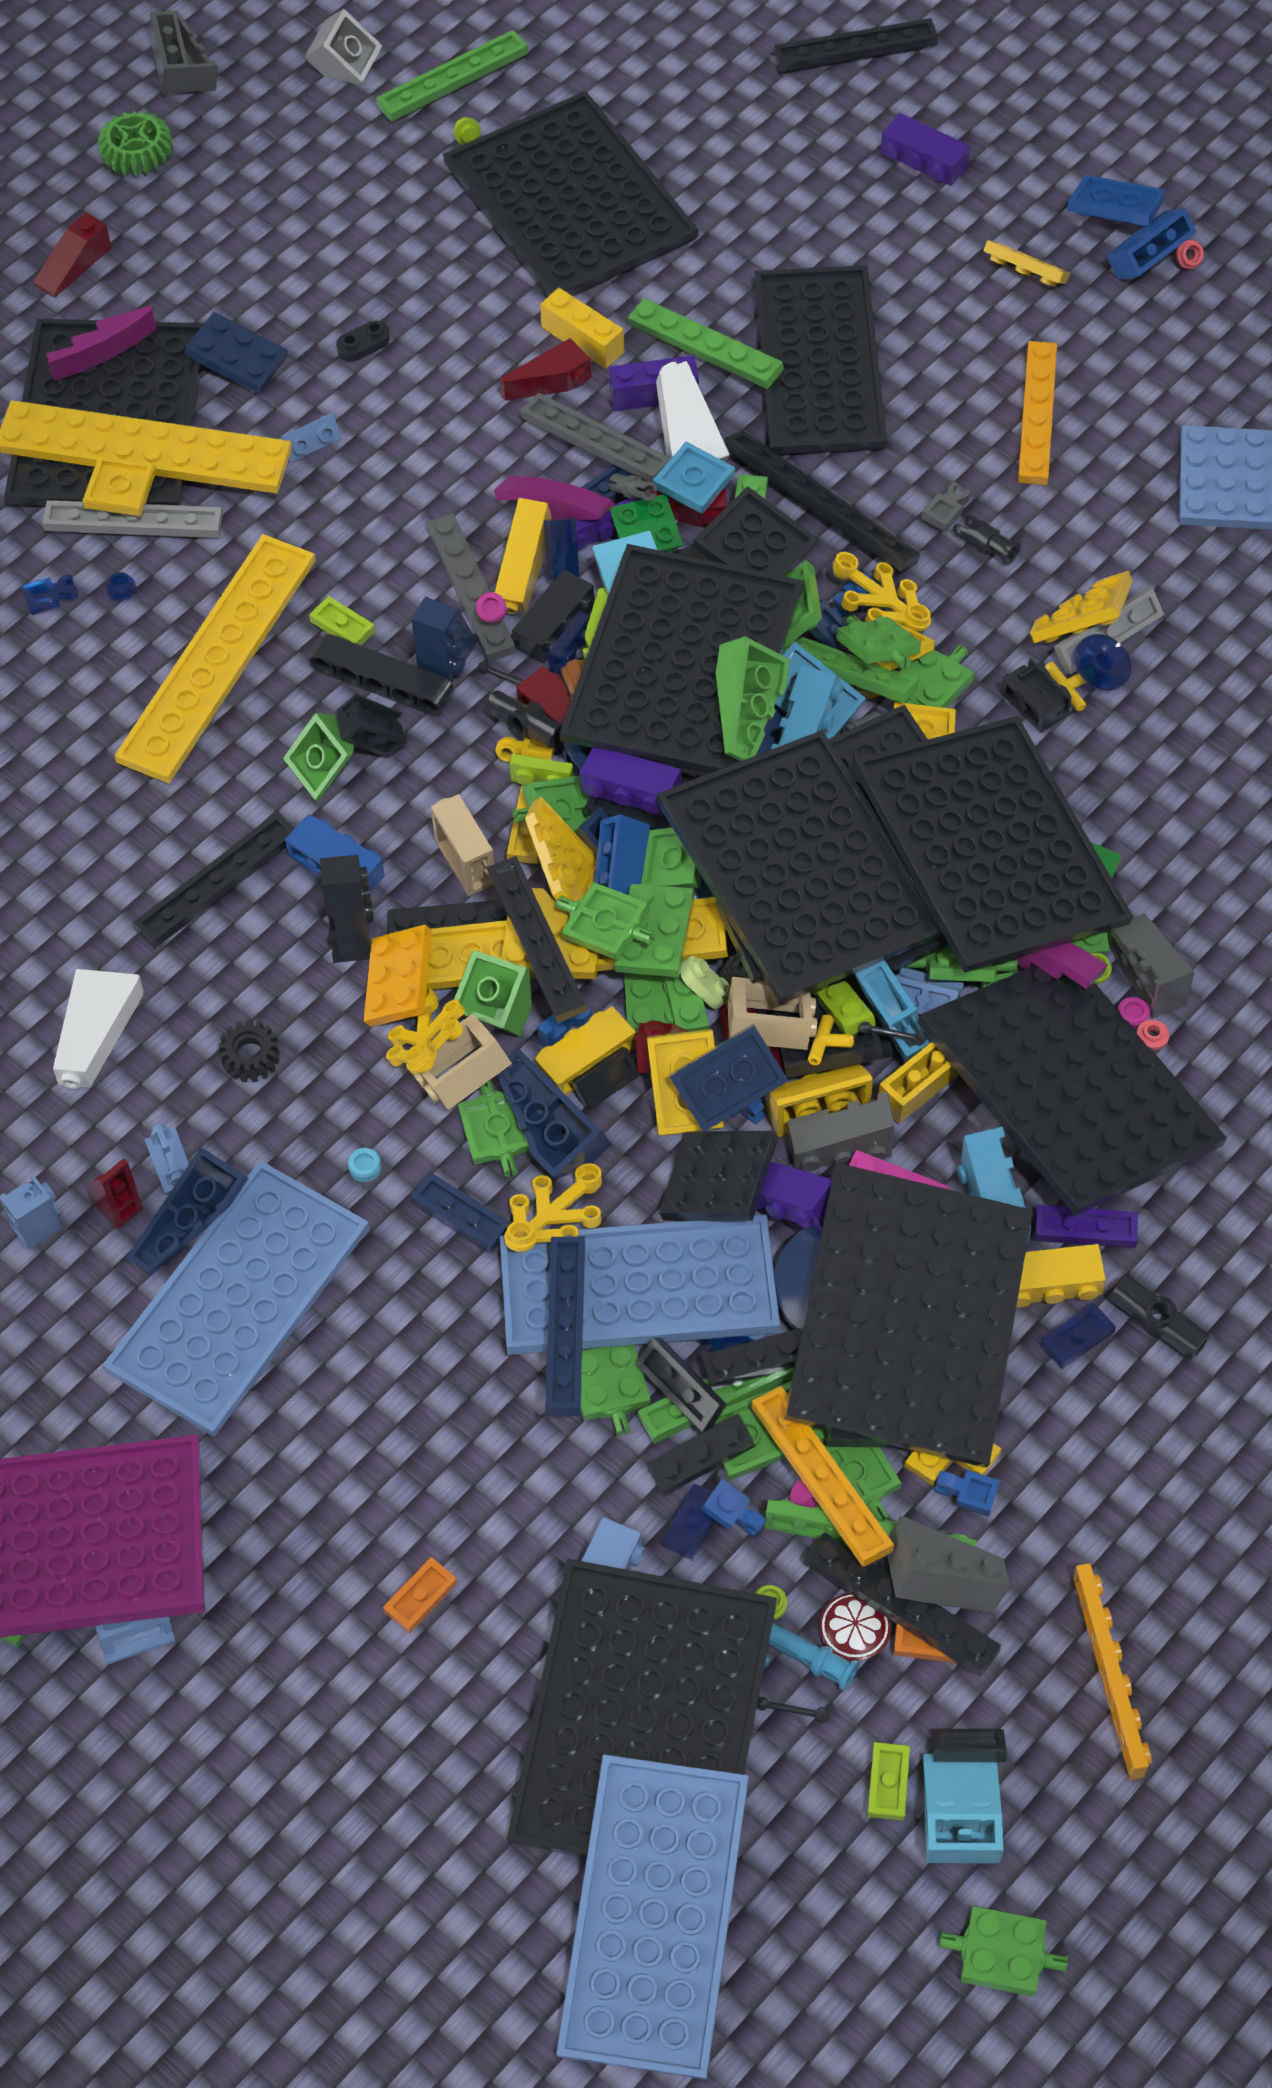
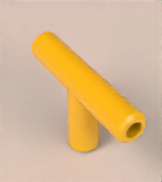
M1054 662L1047 663L1045 668L1050 676L1069 691L1072 697L1071 705L1076 711L1084 710L1086 703L1075 688L1093 680L1092 672L1086 669L1066 679Z
M823 1015L808 1057V1062L812 1065H819L821 1063L825 1047L851 1048L854 1045L853 1035L830 1034L834 1023V1018L830 1015Z

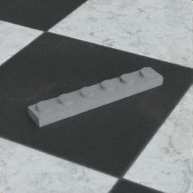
M47 500L42 524L44 531L219 538L223 512L222 507L145 504L142 515L134 516L84 508L83 502Z

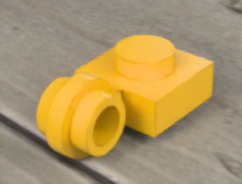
M526 736L524 741H518L513 737L501 738L497 742L495 749L497 756L505 762H510L512 754L553 760L555 750L529 736Z

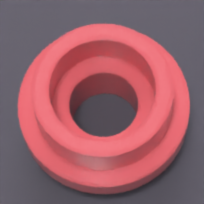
M1186 240L1176 249V260L1185 269L1197 267L1204 256L1203 248L1194 240ZM1187 249L1191 252L1189 260L1186 258Z
M1158 1020L1144 1021L1137 1029L1139 1037L1153 1051L1160 1050L1168 1043L1169 1030L1164 1023ZM1148 1032H1155L1159 1035L1152 1036Z

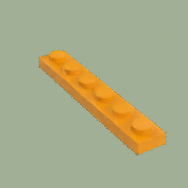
M1028 341L1018 483L1048 484L1057 343Z
M780 1386L752 1400L751 1408L862 1567L892 1553L894 1549L893 1542L809 1425L784 1420L789 1396L783 1387Z
M1090 1563L1076 1566L1073 1580L1130 1780L1144 1778L1148 1764L1152 1762L1148 1744L1146 1742L1141 1743L1138 1730L1142 1729L1140 1715L1137 1708H1131L1128 1697L1132 1695L1131 1683L1128 1675H1122L1119 1666V1662H1122L1121 1648L1117 1640L1112 1641L1109 1631L1113 1627L1109 1608H1103L1100 1595H1103L1102 1582L1099 1574L1093 1575Z

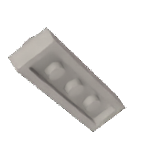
M1145 588L1126 600L1121 614L1115 622L1108 625H1101V623L1092 625L1086 631L1073 634L1055 645L1054 649L1066 674L1074 673L1162 617L1164 613L1154 589Z

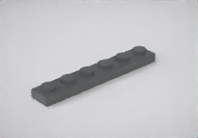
M540 393L520 410L522 419L646 481L653 482V479L671 459Z
M454 513L426 522L428 534L487 662L516 653L515 644L504 620L497 624H487L480 619L476 612L478 599L483 594L490 592Z

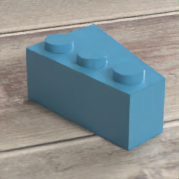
M801 665L789 697L790 705L786 718L782 717L779 728H782L778 745L773 743L771 749L821 730L823 732L830 731L834 719V714L830 713L834 701H839L843 689V684L839 683L840 677Z
M1003 1126L964 1136L961 1163L957 1165V1175L961 1185L966 1184L970 1195L1025 1208L1020 1187L1016 1188L1010 1169L1014 1167L1012 1158H1005L1002 1150V1141L1005 1138ZM1030 1226V1230H1029V1236H1028V1242H1027V1244L1029 1243L1030 1232H1031V1226Z

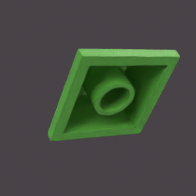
M315 713L283 759L314 800L319 801L352 756L354 745L341 740L337 715Z
M473 950L454 999L459 1000L465 1008L464 1016L469 1017L471 1014H474L484 1024L521 1036L532 1008L529 969Z

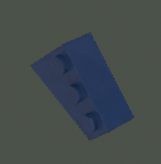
M425 596L411 618L417 667L442 676L453 683L456 676H461L466 660L478 641L458 608Z

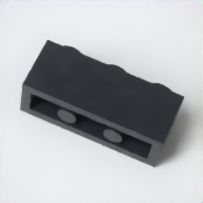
M564 569L512 629L515 648L544 664L550 655L553 656L558 652L561 642L566 636L574 633L582 617L585 614L591 613L595 602L594 585Z

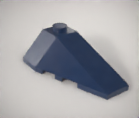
M517 1048L508 1057L512 1064L497 1074V1077L516 1115L519 1127L528 1142L532 1156L555 1179L574 1173L582 1164H592L612 1143Z
M200 1147L126 1258L152 1275L229 1208L249 1178Z

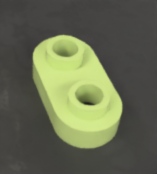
M692 955L682 961L680 975L689 988L700 998H703L713 1009H719L728 1003L729 983L709 968L704 959H698Z

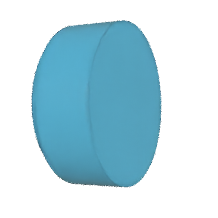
M360 1148L349 1156V1173L356 1181L370 1182L376 1179L381 1172V1160L378 1153L374 1150Z

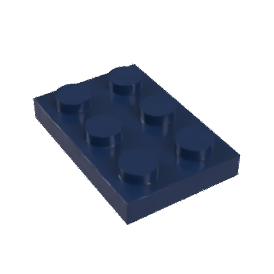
M213 312L185 347L184 355L260 394L287 359L288 350Z
M754 1023L669 1074L671 1081L703 1132L788 1082V1078Z

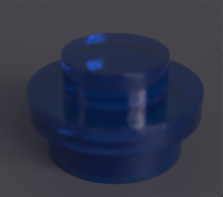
M117 572L109 577L106 591L113 600L124 601L135 594L136 583L127 573Z

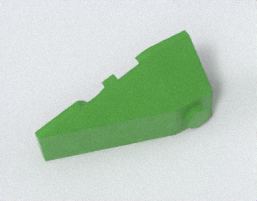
M746 636L720 645L716 668L725 754L740 761L756 756L765 736V725L768 719L773 718L776 712L774 705L778 697L783 696L785 692L790 659Z

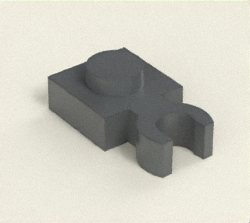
M951 483L948 486L946 496L938 492L922 510L921 519L946 532L961 516L963 505L969 501L970 490L966 489L963 494H956L958 483Z

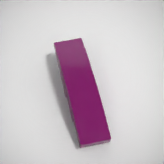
M148 306L96 321L98 330L71 337L73 346L47 353L53 380L56 381L83 372L103 363L134 346L155 331L156 324L152 307Z
M509 476L494 489L497 500H518L523 498L548 503L552 520H599L614 506L611 499L590 490L561 481L538 477Z
M1070 942L1016 957L1017 964L1025 969L1036 965L1056 980L1065 974L1085 989H1088L1104 974L1108 965Z

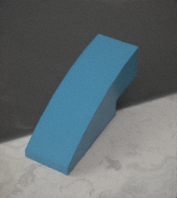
M885 960L855 974L862 991L883 1028L915 1034L918 1031L925 1033L917 1023L919 1019L917 1008ZM927 1034V1039L922 1046L915 1045L912 1040L888 1036L905 1063L932 1042Z

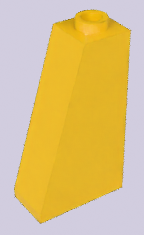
M523 498L518 499L495 593L502 596L507 604V614L527 612L554 530V523L548 503Z

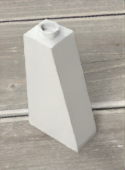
M687 361L680 364L671 362L661 368L656 385L666 456L672 458L687 441L726 462L730 454Z
M76 969L53 1067L58 1085H63L70 1089L91 1087L143 997L144 990L138 974Z

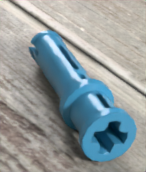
M773 1623L770 1646L810 1667V1671L813 1672L814 1676L819 1677L822 1675L839 1684L840 1690L846 1691L858 1671L859 1662L855 1660L849 1662L834 1654L831 1647L822 1646L820 1648Z

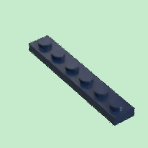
M585 1236L551 1237L546 1416H581Z

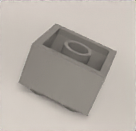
M343 8L324 21L304 58L323 76L360 85L363 83L382 45Z

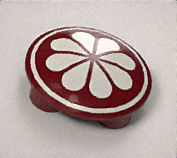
M846 1593L834 1598L827 1604L820 1617L819 1629L824 1644L831 1647L834 1654L850 1662L853 1660L862 1661L869 1659L886 1647L891 1625L889 1618L850 1593Z

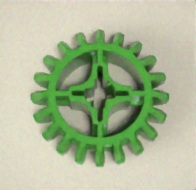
M134 109L132 114H126L123 111L121 117L113 115L112 122L106 121L105 127L100 129V136L98 137L100 157L107 165V168H112L115 174L122 171L125 177L130 173H133L135 177H137L138 173L143 172L148 175L149 170L157 171L158 165H165L166 159L171 158L170 154L173 146L171 131L163 118L158 119L155 113L148 115L146 110L139 114Z

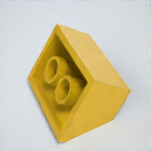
M855 1064L821 1074H807L799 1080L786 1082L765 1095V1107L777 1137L788 1135V1120L828 1109L830 1114L849 1109L848 1103L858 1100L859 1105L871 1102L873 1079L860 1064Z

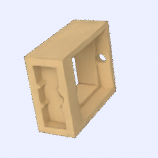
M457 794L451 798L441 799L435 805L430 806L435 842L467 896L493 886L487 867L494 865L493 850L460 795Z
M732 977L728 999L729 1038L754 1023L767 1046L807 1050L809 1038H815L817 1031V1018H814L816 999L811 998L810 992L780 1004L766 980L752 984L749 978ZM747 1008L797 1012L800 1018L747 1013Z
M474 1014L460 1022L464 1028L461 1036L451 1041L447 1039L436 1051L435 1063L429 1071L413 1074L433 1102L437 1103L440 1100L448 1110L512 1064L496 1039ZM480 1046V1048H479L478 1050H476L475 1052H473L471 1055H469L467 1058H465L464 1060H462V1061H461L460 1063H458L456 1066H454V1067L451 1068L449 1071H447L446 1073H444V1074H443L442 1076H440L438 1079L435 1078V1077L438 1076L440 1073H442V1072L445 1071L447 1068H449L451 1065H453V1064L456 1063L458 1060H460V1059L463 1058L465 1055H467L469 1052H471L472 1050H474L476 1047Z

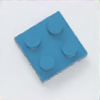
M686 441L653 479V483L658 491L703 514L734 477L735 467Z

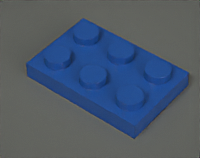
M1085 175L1068 200L1067 211L1077 212L1081 216L1103 217L1108 221L1129 222L1134 226H1149L1165 201L1166 190Z

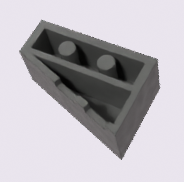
M888 1092L877 1094L878 1100L859 1105L858 1100L849 1102V1109L832 1114L829 1113L828 1109L788 1120L787 1136L793 1168L814 1171L823 1166L835 1165L836 1162L849 1165L856 1150L881 1160L892 1157L894 1121Z

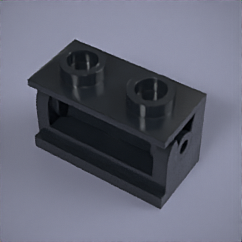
M1032 658L1028 661V667L1023 665L1012 673L1003 676L1001 695L1040 733H1043L1069 715L1072 698L1065 686L1059 685L1050 676L1047 669L1041 665L1039 666Z
M355 694L336 710L341 740L386 758L390 757L408 742L407 737L404 736L402 724L396 721L402 716V713L358 694Z

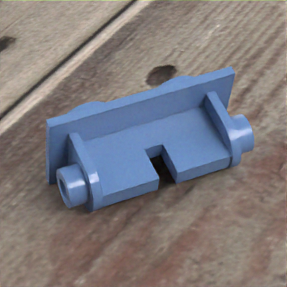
M333 413L321 416L320 419L281 436V440H288L292 443L290 462L342 439Z
M157 1124L152 1127L151 1137L144 1140L165 1194H168L188 1167L189 1162L176 1128L169 1130L164 1124Z

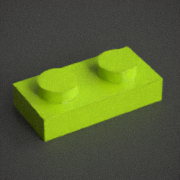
M330 596L309 614L310 622L328 634L361 646L375 633V625Z
M512 754L510 760L511 781L522 785L574 777L573 764L518 754Z
M846 981L817 992L818 1003L828 1015L834 1018V1023L843 1034L853 1035L860 1032L859 1025L863 1021L869 1022L871 1026L876 1025L873 1013Z
M874 1742L868 1817L904 1821L910 1746Z

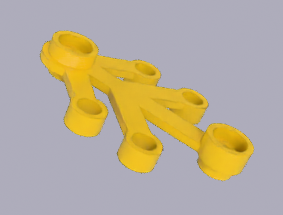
M840 552L836 555L832 565L834 575L842 580L850 578L871 593L861 594L855 591H846L841 600V605L844 609L855 611L859 605L890 607L896 612L882 611L878 608L869 609L865 622L874 621L878 617H889L894 622L904 624L914 631L921 632L928 629L931 623L930 611L926 606L918 603L916 596L917 585L912 580H902L897 588V594L905 599V604L897 598L891 565L885 562H880L876 565L873 576L877 581L881 582L880 586L857 570L858 559L853 554Z
M427 986L425 1012L422 1015H418L417 1032L407 1030L402 1025H399L388 1033L387 1037L394 1046L388 1050L386 1058L392 1066L396 1067L407 1063V1069L413 1074L429 1071L435 1063L436 1051L447 1039L450 1041L455 1040L464 1031V1028L457 1020L465 1012V1008L459 1000L449 1001L443 1007L442 1012L431 1023L432 1012L437 1009L439 1003L436 993L430 986ZM441 1029L437 1036L430 1042V1040L435 1036V1034ZM405 1043L415 1045L410 1050H405L402 1047Z
M591 1163L579 1166L575 1171L576 1183L551 1204L549 1198L553 1191L551 1178L546 1175L535 1177L532 1181V1188L536 1196L537 1215L528 1222L526 1214L530 1211L529 1198L524 1194L512 1196L509 1203L514 1222L508 1226L504 1234L506 1246L513 1251L522 1252L530 1250L536 1243L551 1242V1237L579 1236L578 1229L574 1225H564L560 1229H543L548 1224L582 1222L587 1228L599 1226L602 1219L601 1210L598 1207L591 1205L583 1209H565L584 1193L592 1194L599 1189L602 1184L601 1169Z

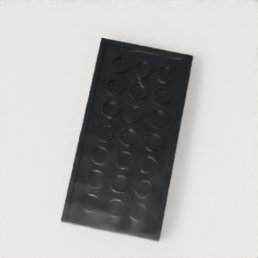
M868 265L755 271L754 279L761 352L782 361L784 370L768 389L764 388L770 450L776 454L886 449L887 435Z

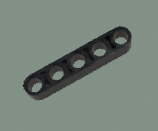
M326 634L309 659L311 666L322 674L431 716H439L455 691L453 684L442 676L331 634Z

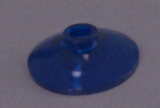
M1093 634L1084 638L1076 647L1074 661L1077 671L1092 687L1099 690L1112 691L1122 687L1128 681L1131 674V660L1125 648L1115 639L1102 634Z

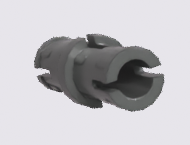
M614 474L610 478L611 481L616 482V485L609 483V488L614 493H621L630 499L641 498L646 501H651L656 497V494L649 493V490L657 491L656 485L651 481H643L640 477L634 475L623 476L621 474Z

